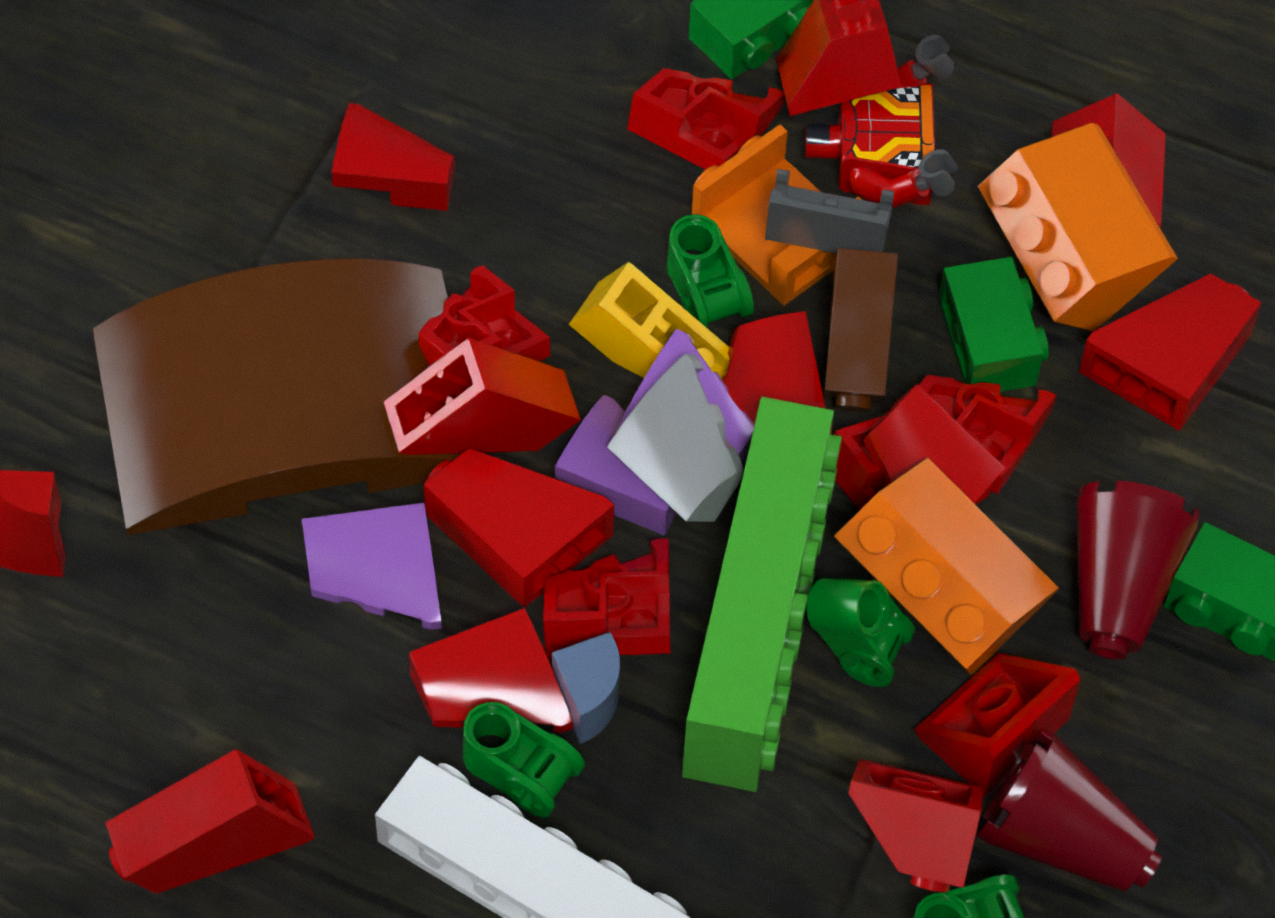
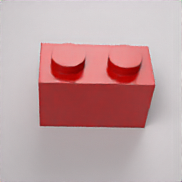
M814 0L776 58L790 116L902 87L888 27L879 0Z
M859 758L851 779L848 794L897 871L912 875L910 882L926 890L948 892L950 885L964 888L985 788Z

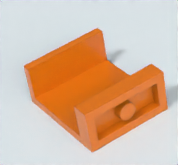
M779 124L762 137L760 135L752 137L734 157L719 167L717 165L709 167L698 177L693 185L692 215L706 216L715 221L733 258L785 306L834 270L837 253L765 239L769 199L772 189H775L777 169L790 171L788 186L821 192L785 159L788 131Z

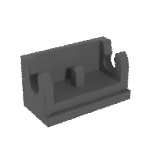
M777 169L775 189H772L769 199L766 240L837 253L838 248L883 252L892 214L894 191L882 189L880 203L788 186L790 171Z

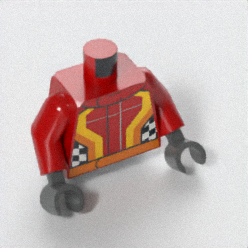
M939 35L925 37L917 45L915 57L918 62L910 60L898 68L902 87L840 103L838 125L806 124L805 158L838 159V187L843 192L856 194L869 202L880 203L882 189L894 191L892 209L907 203L930 205L932 191L938 196L951 194L954 190L955 182L949 173L957 171L958 166L947 151L943 149L935 150L933 83H926L928 75L938 80L946 79L952 75L954 62L947 55L950 46Z

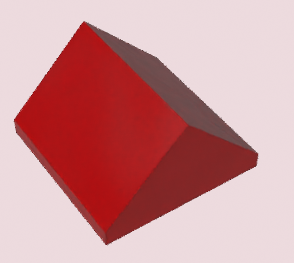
M1118 93L1052 122L1051 137L1090 123L1098 124L1158 226L1161 228L1165 132Z
M998 653L914 730L919 739L970 785L985 788L983 796L985 797L1005 779L1018 758L1025 761L1031 755L1035 747L1029 744V742L1041 728L1054 734L1070 719L1081 678L1074 668Z

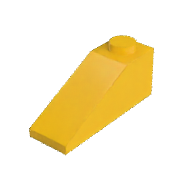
M627 262L599 281L569 323L574 330L612 362L645 378L657 356L676 329L690 334L695 341L692 344L712 372H716L720 378L727 373L730 364L728 356L729 346L630 262Z

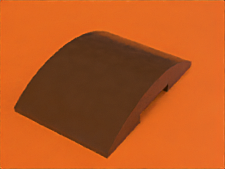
M322 259L266 265L207 278L169 290L117 313L92 328L127 535L248 514L246 502L351 483L366 481L368 493L423 484L438 464L445 460L453 461L462 453L405 455L399 453L383 403L429 368L419 346L418 332L430 318L437 317L444 310L443 304L448 299L442 270L419 264L376 259Z

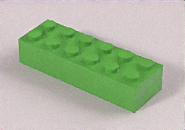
M761 396L687 715L682 770L683 778L757 792L761 769L772 772L774 770L780 741L779 732L782 717L786 714L791 691L794 661L797 662L803 635V620L807 608V599L810 589L814 584V569L817 555L820 556L827 521L825 518L828 504H831L838 470L836 467L842 436L831 434L834 410Z

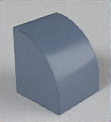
M611 632L552 652V669L573 721V730L580 744L599 734L611 721L617 708L620 656Z

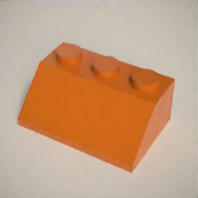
M1090 123L1018 149L978 185L979 190L1054 322L1096 331L1178 259L1098 124Z
M926 458L879 491L834 535L839 544L876 581L881 582L886 587L888 593L970 676L1059 590V587L929 458Z

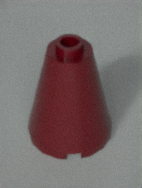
M1100 481L1090 482L1080 488L1077 500L1079 636L1084 642L1090 644L1089 651L1092 654L1110 660H1124L1127 653L1138 652L1141 649L1171 587L1173 578L1198 530L1200 511L1195 507L1190 514L1183 510L1185 501L1183 497L1155 486L1130 481H1117L1114 492H1097Z
M1041 728L1029 742L1035 748L1028 760L1024 761L1018 758L998 788L982 817L987 823L977 828L976 836L992 846L1122 892H1126L1133 883L1143 888L1155 873L1162 859V855L1154 851L1158 837L1055 734Z

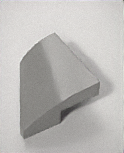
M684 354L658 379L631 411L607 448L685 521L715 522L743 478L744 467L736 448L731 446L726 439L725 420L719 405L708 403L697 375L704 368L701 361L693 354Z

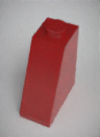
M1210 273L1092 332L1086 340L1079 373L1181 431L1251 336L1262 302L1251 297L1242 287L1227 283Z
M471 338L464 340L383 402L398 451L405 455L458 454L465 452L469 448L481 453L539 451L581 420L564 370Z
M470 448L455 460H445L438 464L424 483L426 516L523 608L527 607L544 593L545 579L572 570L614 535L615 505L606 497Z
M238 749L231 751L105 822L113 844L109 848V857L115 871L124 881L135 883L155 894L303 845L315 838L296 784Z

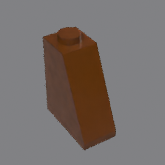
M838 248L833 272L823 398L835 399V408L866 412L871 410V403L882 404L884 400L898 260L897 253Z

